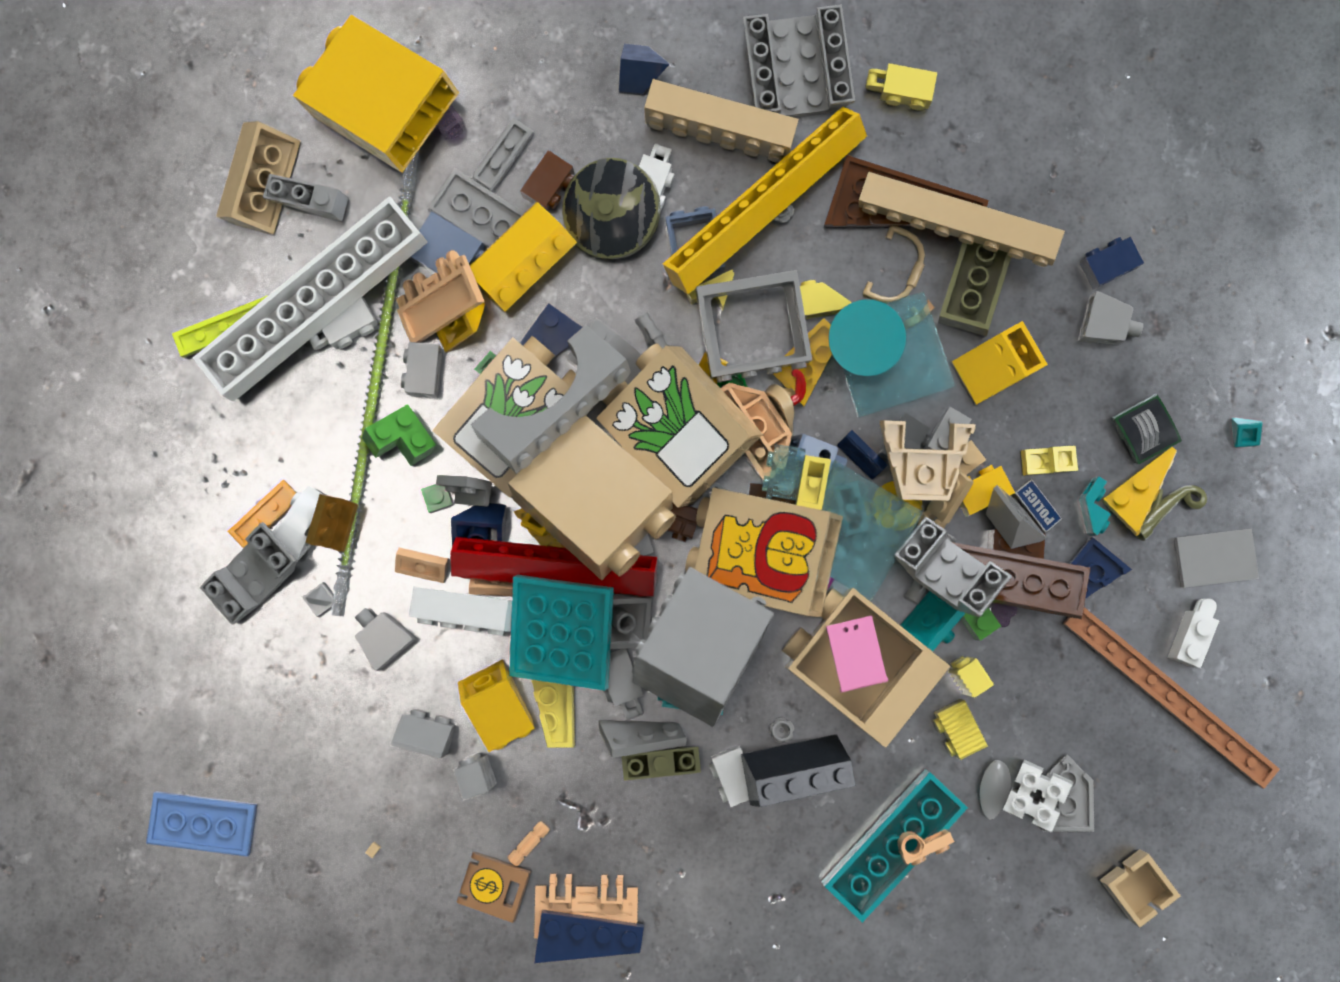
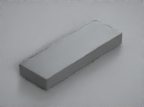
M512 118L471 178L491 192H494L533 136L534 131L515 118Z

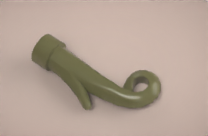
M1188 485L1178 488L1162 500L1163 489L1161 488L1156 500L1153 501L1149 515L1144 520L1140 534L1136 537L1145 541L1153 533L1154 528L1183 498L1189 507L1201 509L1206 505L1208 499L1205 491L1200 487ZM1191 494L1198 496L1199 501H1193Z

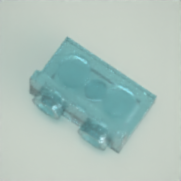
M775 444L774 451L768 452L766 466L771 468L769 476L764 475L762 491H766V499L771 500L772 496L791 500L797 499L805 449Z

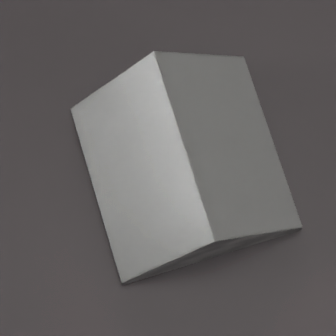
M998 485L995 486L986 515L1010 548L1045 540L1046 536L1022 505Z

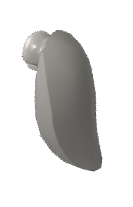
M1000 760L993 761L986 768L980 784V803L983 813L988 819H994L1000 813L1010 793V772L1007 765Z

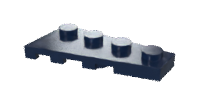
M542 910L534 963L640 953L644 924Z

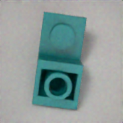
M1099 476L1091 479L1079 498L1086 532L1090 536H1096L1099 533L1103 534L1110 524L1108 518L1111 513L1094 503L1095 501L1099 502L1106 492L1104 486L1107 481Z

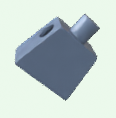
M806 434L791 436L786 461L802 466L805 455L819 457L820 453L821 458L831 459L829 472L831 469L843 472L847 464V458L837 455L838 447Z

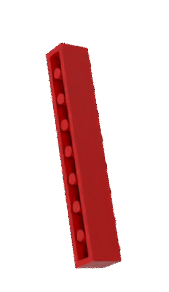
M456 537L450 551L451 576L464 579L473 578L513 583L514 576L523 575L614 588V594L621 593L654 597L657 582L658 557L639 555L637 561L623 575L618 576L612 570L601 580L568 549L563 547Z

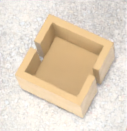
M1140 849L1122 862L1123 869L1117 866L1100 879V882L1130 922L1139 928L1158 914L1154 908L1147 904L1151 902L1157 908L1164 910L1180 897V894L1152 857Z

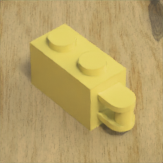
M889 63L886 71L869 69L866 88L881 92L880 100L886 101L889 105L898 106L904 104L910 105V108L914 110L928 109L932 102L937 72ZM877 78L884 79L883 84L877 83Z

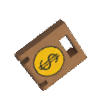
M473 852L471 858L478 860L479 864L469 862L460 893L468 897L459 896L457 903L511 923L515 922L531 871ZM511 881L520 884L513 905L504 904Z

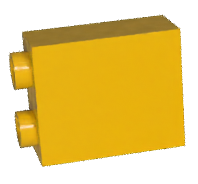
M350 15L343 26H338L330 32L325 43L326 50L316 64L302 71L297 80V90L293 96L312 117L403 173L455 100L459 91L443 69L355 16Z

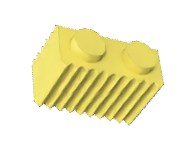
M961 656L950 663L952 668L949 669L948 673H951L954 682H957L956 686H960L959 690L963 691L962 694L977 697L994 685L977 658H969L968 656L964 658V656Z
M959 699L934 712L936 719L933 722L940 734L944 732L948 740L945 746L951 757L956 756L957 759L962 760L988 747L965 700Z

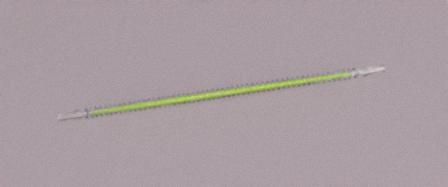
M419 152L416 153L406 167V172L403 173V188L400 189L402 195H399L401 202L397 203L407 217L411 215L409 209L413 207L410 202L414 201L411 195L415 194L413 186L417 179L415 172ZM397 267L388 275V279L384 280L387 286L383 287L386 292L382 294V297H384V300L381 301L383 307L380 308L382 314L378 315L381 321L377 322L380 327L376 329V332H378V336H375L377 343H374L376 350L372 351L375 354L371 358L374 363L370 364L372 371H369L371 378H368L370 385L366 386L369 392L365 393L368 398L364 400L366 403V407H363L365 414H362L364 421L360 422L363 425L359 429L362 434L358 436L360 442L357 443L359 449L356 450L358 456L354 458L357 460V463L353 464L356 470L352 471V474H354V478H351L353 485H350L352 492L348 493L351 496L349 501L357 503L358 508L344 552H339L341 557L337 558L340 564L336 565L339 570L335 572L337 580L333 586L335 593L331 610L332 616L341 617L344 594L348 589L347 577H350L348 570L352 569L349 563L353 562L350 557L354 555L352 548H355L353 541L357 540L354 534L358 533L355 528L359 526L357 523V519H360L358 512H361L359 505L363 504L360 498L364 497L361 492L365 490L363 487V483H366L364 476H367L365 469L369 468L366 463L370 461L367 456L371 454L362 439L365 428L374 424L373 420L377 419V416H375V412H378L376 405H379L377 398L381 397L378 391L382 390L379 385L383 383L381 377L384 376L382 370L385 369L383 363L387 361L384 359V356L388 355L385 349L389 348V345L386 343L390 341V338H388V334H391L389 327H392L390 321L394 319L391 314L395 313L392 307L396 306L394 299H397L395 292H398L396 285L400 284L397 279L401 277L398 274L399 271H402L401 267Z

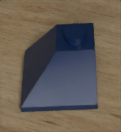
M489 503L488 506H473L451 518L452 546L456 537L505 542L506 504Z

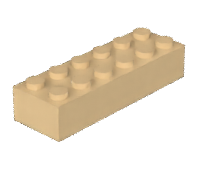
M655 79L652 80L644 107L645 123L649 124V127L653 129H669L678 136H694L703 143L716 142L725 149H741L750 156L763 155L768 157V160L776 163L780 162L790 153L799 120Z

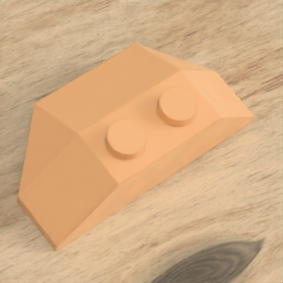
M728 383L720 389L763 434L744 453V456L761 479L765 481L785 468L792 432L764 391Z

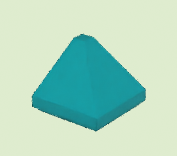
M1232 418L1231 423L1235 447L1260 445L1262 421Z

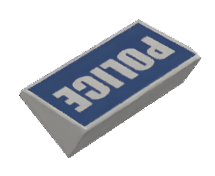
M1032 479L1012 494L1042 533L1048 532L1062 520Z

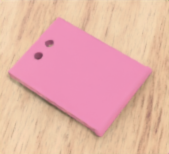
M872 616L826 626L841 693L888 682Z

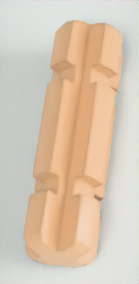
M538 822L533 828L534 831H530L518 844L517 849H514L509 854L508 860L513 865L518 866L524 860V856H527L541 841L540 838H544L549 832V828L545 823Z

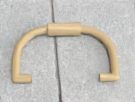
M890 226L886 238L891 240L894 232L906 236L917 246L919 254L918 261L915 262L907 281L906 289L898 296L884 297L870 292L873 283L867 282L863 291L864 296L888 304L900 302L910 294L913 288H916L925 266L923 264L925 253L921 241L913 233L897 226Z

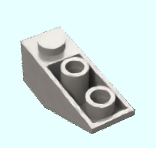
M269 174L263 194L264 199L337 221L343 220L349 199L339 189Z

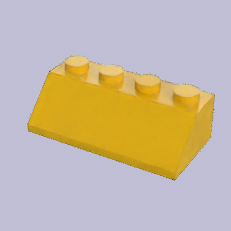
M536 202L470 265V268L478 286L500 309L506 311L577 242L561 223Z

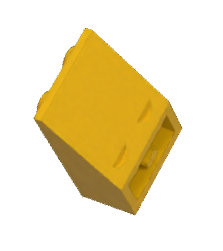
M1023 321L952 361L954 368L976 405L1048 365Z

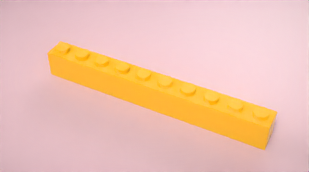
M841 107L663 263V266L672 284L689 294L867 137L860 114Z

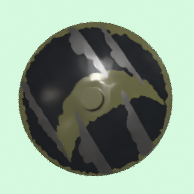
M620 158L599 159L584 166L569 183L562 206L566 230L575 239L576 245L586 253L603 259H621L643 248L655 233L661 212L659 193L651 177L639 166Z

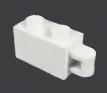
M655 143L650 156L643 154L639 167L651 177L656 185L662 210L666 196H663L665 187L670 188L674 178V173H671L672 164L668 163L672 149ZM656 155L664 157L663 161L656 159Z
M361 297L309 341L314 350L321 349L328 344L334 348L339 347V349H342L352 344V339L359 335L364 337L371 334L375 330L374 327L379 324L365 299ZM323 332L326 337L320 340L318 334Z
M1200 599L1196 602L1193 611H1185L1167 658L1189 667L1201 668L1219 620L1213 618L1217 608L1214 600Z

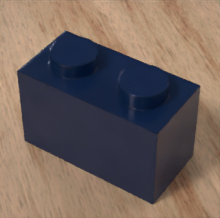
M1118 237L1107 243L1108 248L1102 251L1096 248L1085 254L1086 259L1080 263V266L1093 290L1144 264L1131 237L1124 240Z

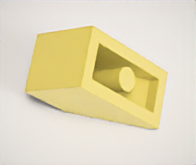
M809 280L801 283L800 291L805 320L838 314L841 309L852 303L823 282L816 283V280Z

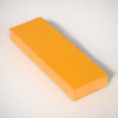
M282 480L227 532L244 548L248 544L245 539L260 523L264 522L268 528H271L292 507L290 505L291 500L296 494L295 490L285 480Z

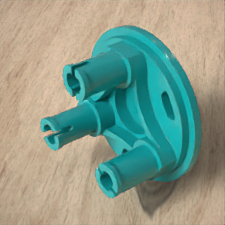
M859 300L848 304L835 316L829 330V346L834 359L846 371L859 376H875L888 371L901 358L906 345V331L902 319L893 308L876 300Z

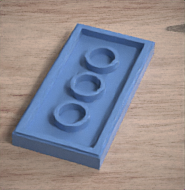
M156 791L153 793L146 844L249 856L257 804Z

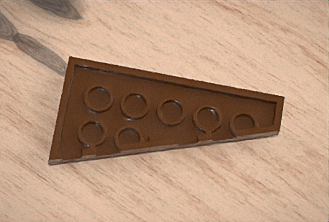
M847 155L824 227L911 226L909 222L903 220L894 222L887 219L886 215L880 213L871 215L862 211V208L859 207V198L868 172L987 207L989 200Z

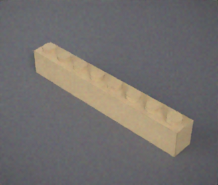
M868 172L859 198V207L865 213L871 215L880 213L886 215V218L891 221L900 222L903 220L909 222L912 227L921 230L926 227L935 230L934 232L937 235L949 237V235L959 237V241L963 243L973 244L975 242L983 245V248L989 251L997 252L1001 250L1008 252V256L1012 258L1022 259L1024 257L1031 259L1034 264L1042 267H1047V265L1053 266L1065 232L1064 230Z

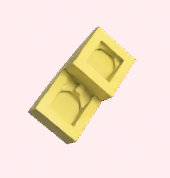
M1076 446L1026 449L1021 451L1023 475L1078 471Z

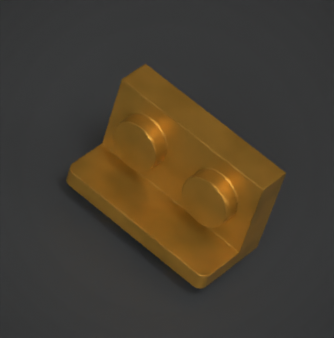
M319 494L305 543L344 552L358 504L343 498Z

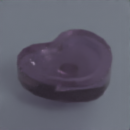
M998 603L991 607V612L1001 627H1007L1010 624L1011 618L1017 614L1018 610L1017 607Z

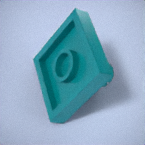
M929 591L900 626L933 652L941 641L948 644L954 639L955 633L952 629L965 613L954 609Z

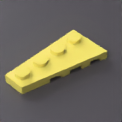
M532 680L535 701L538 703L539 716L547 747H575L574 686Z

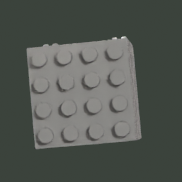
M689 567L686 574L682 572L679 574L674 584L673 596L668 594L661 606L660 618L655 616L651 622L646 637L648 638L647 641L642 639L637 646L631 673L634 674L633 683L714 727L761 643L774 613L765 608L766 602L762 597L757 596L749 600Z

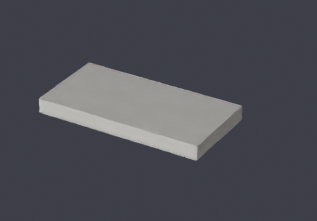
M455 168L427 208L428 211L434 212L483 242L487 249L524 214L523 211Z

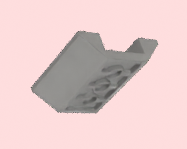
M842 4L817 7L816 15L772 21H769L768 14L743 17L755 107L794 118L830 113L855 102Z

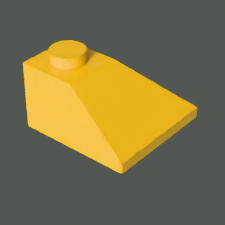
M484 302L436 332L445 352H449L477 332L485 307Z

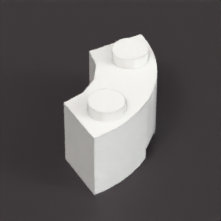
M309 485L302 493L297 492L290 503L292 507L282 523L279 522L272 531L297 561L311 547L310 544L305 542L319 494H322Z

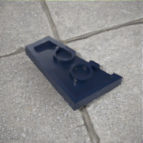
M548 303L520 344L524 346L530 337L533 336L556 357L561 352L570 348L567 341L583 327Z

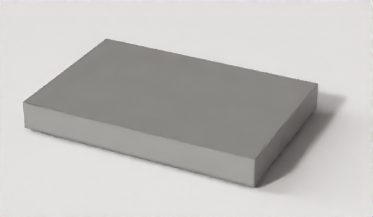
M1252 529L1174 538L1181 588L1259 579Z

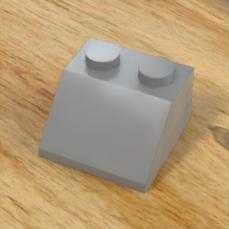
M411 709L410 713H403L390 746L439 759L448 755L456 726L450 723L449 718L437 715L435 719L425 717L426 712Z

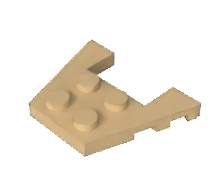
M880 420L881 432L898 499L949 501L960 472L958 468L961 459L967 453L969 447L967 443L970 434L974 433L975 424L950 423L948 450L905 449L906 421Z

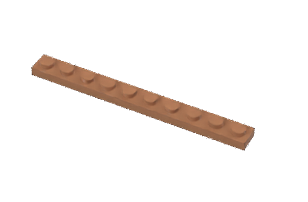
M1085 607L1082 619L1068 617L1063 625L1260 788L1265 789L1280 770Z

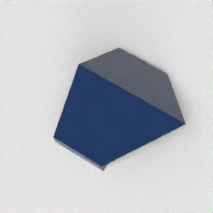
M624 43L620 61L619 93L643 95L650 87L652 80H656L670 64L649 46Z

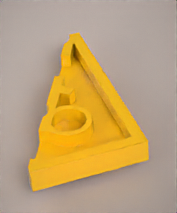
M1173 447L1103 499L1104 504L1136 536L1140 534L1144 520L1149 515L1153 501L1156 500L1163 485V480L1174 462L1177 450Z

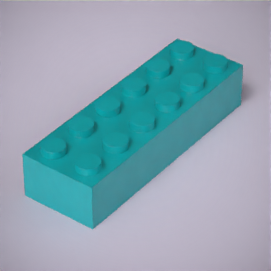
M924 769L821 882L829 892L863 923L915 866L911 863L907 865L899 853L898 839L900 835L911 831L923 840L944 829L948 830L968 807L930 771ZM909 839L905 844L906 851L915 850L917 840Z

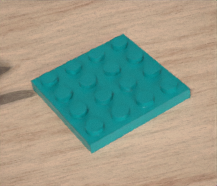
M523 575L514 576L509 676L603 691L607 690L609 687L614 588Z

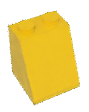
M503 659L458 682L461 705L488 752L502 749L508 742L516 738H523L535 729L533 719L512 676H509V670Z

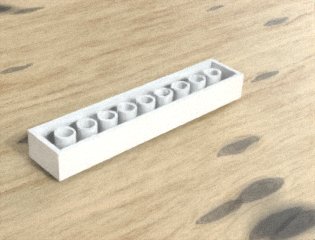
M389 196L193 357L194 361L221 396L234 402L427 244L428 241Z

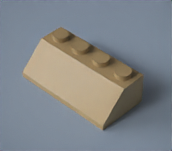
M259 121L243 123L216 217L241 227L274 234L282 204L264 199L263 194L269 174L290 178L300 140Z

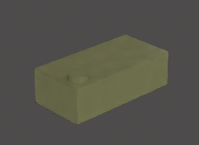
M975 242L973 244L962 243L938 323L987 336L1011 260L1008 252L1001 250L997 252L989 251L983 248V245Z

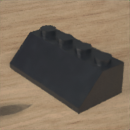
M837 734L741 754L751 806L764 807L856 786L851 759Z

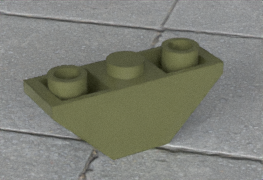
M698 746L674 747L622 756L624 781L701 773Z

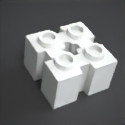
M1024 760L1015 782L1021 784L1019 790L1011 789L1003 810L1020 818H1023L1024 813L1034 817L1033 824L1052 832L1061 809L1055 806L1058 801L1065 803L1073 781L1053 773L1051 778L1042 775L1044 768ZM1037 789L1041 790L1042 796L1045 799L1039 802L1035 801L1031 792L1036 793Z

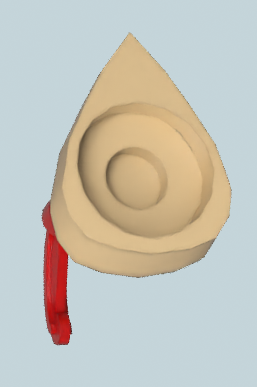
M794 369L791 372V375L796 377L795 391L792 388H782L777 384L768 386L764 391L792 432V436L794 406L804 399L806 393L805 377L798 369Z

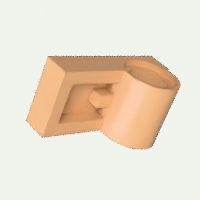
M947 829L923 840L916 833L907 831L900 835L898 848L903 861L907 865L910 863L917 865L925 861V856L933 852L940 854L950 848L949 844L953 843L954 840ZM909 839L917 840V847L913 851H906L905 844Z

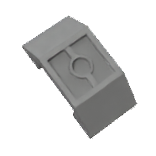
M925 517L895 553L894 557L915 581L954 609L981 617L1012 576L991 561L985 566L946 539L947 531Z
M264 522L260 523L245 539L248 544L226 567L214 571L200 586V589L231 625L236 624L261 605L295 570L297 560Z

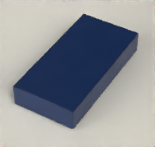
M853 430L837 444L872 480L888 466Z

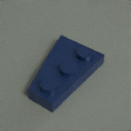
M1093 537L1085 543L1069 563L1090 567L1086 598L1132 570Z

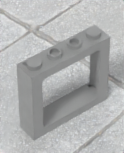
M797 270L696 287L710 378L717 379V383L730 381L732 376L740 374L742 378L755 377L758 371L764 370L767 371V374L782 372L781 367L791 366L792 370L803 369L807 367L806 363L812 361ZM783 287L795 353L790 356L730 366L722 365L711 299L755 290Z

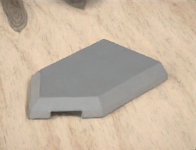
M1066 754L1046 775V777L1051 778L1053 773L1073 781L1065 803L1058 801L1055 806L1061 809L1052 832H1094L1093 779ZM1042 828V831H1043V832H1050V831H1048V830Z

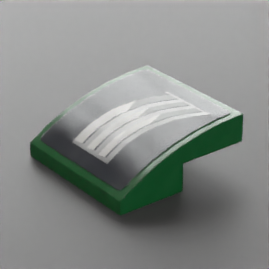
M1157 394L1112 417L1120 438L1126 442L1134 463L1138 465L1182 441L1170 414Z

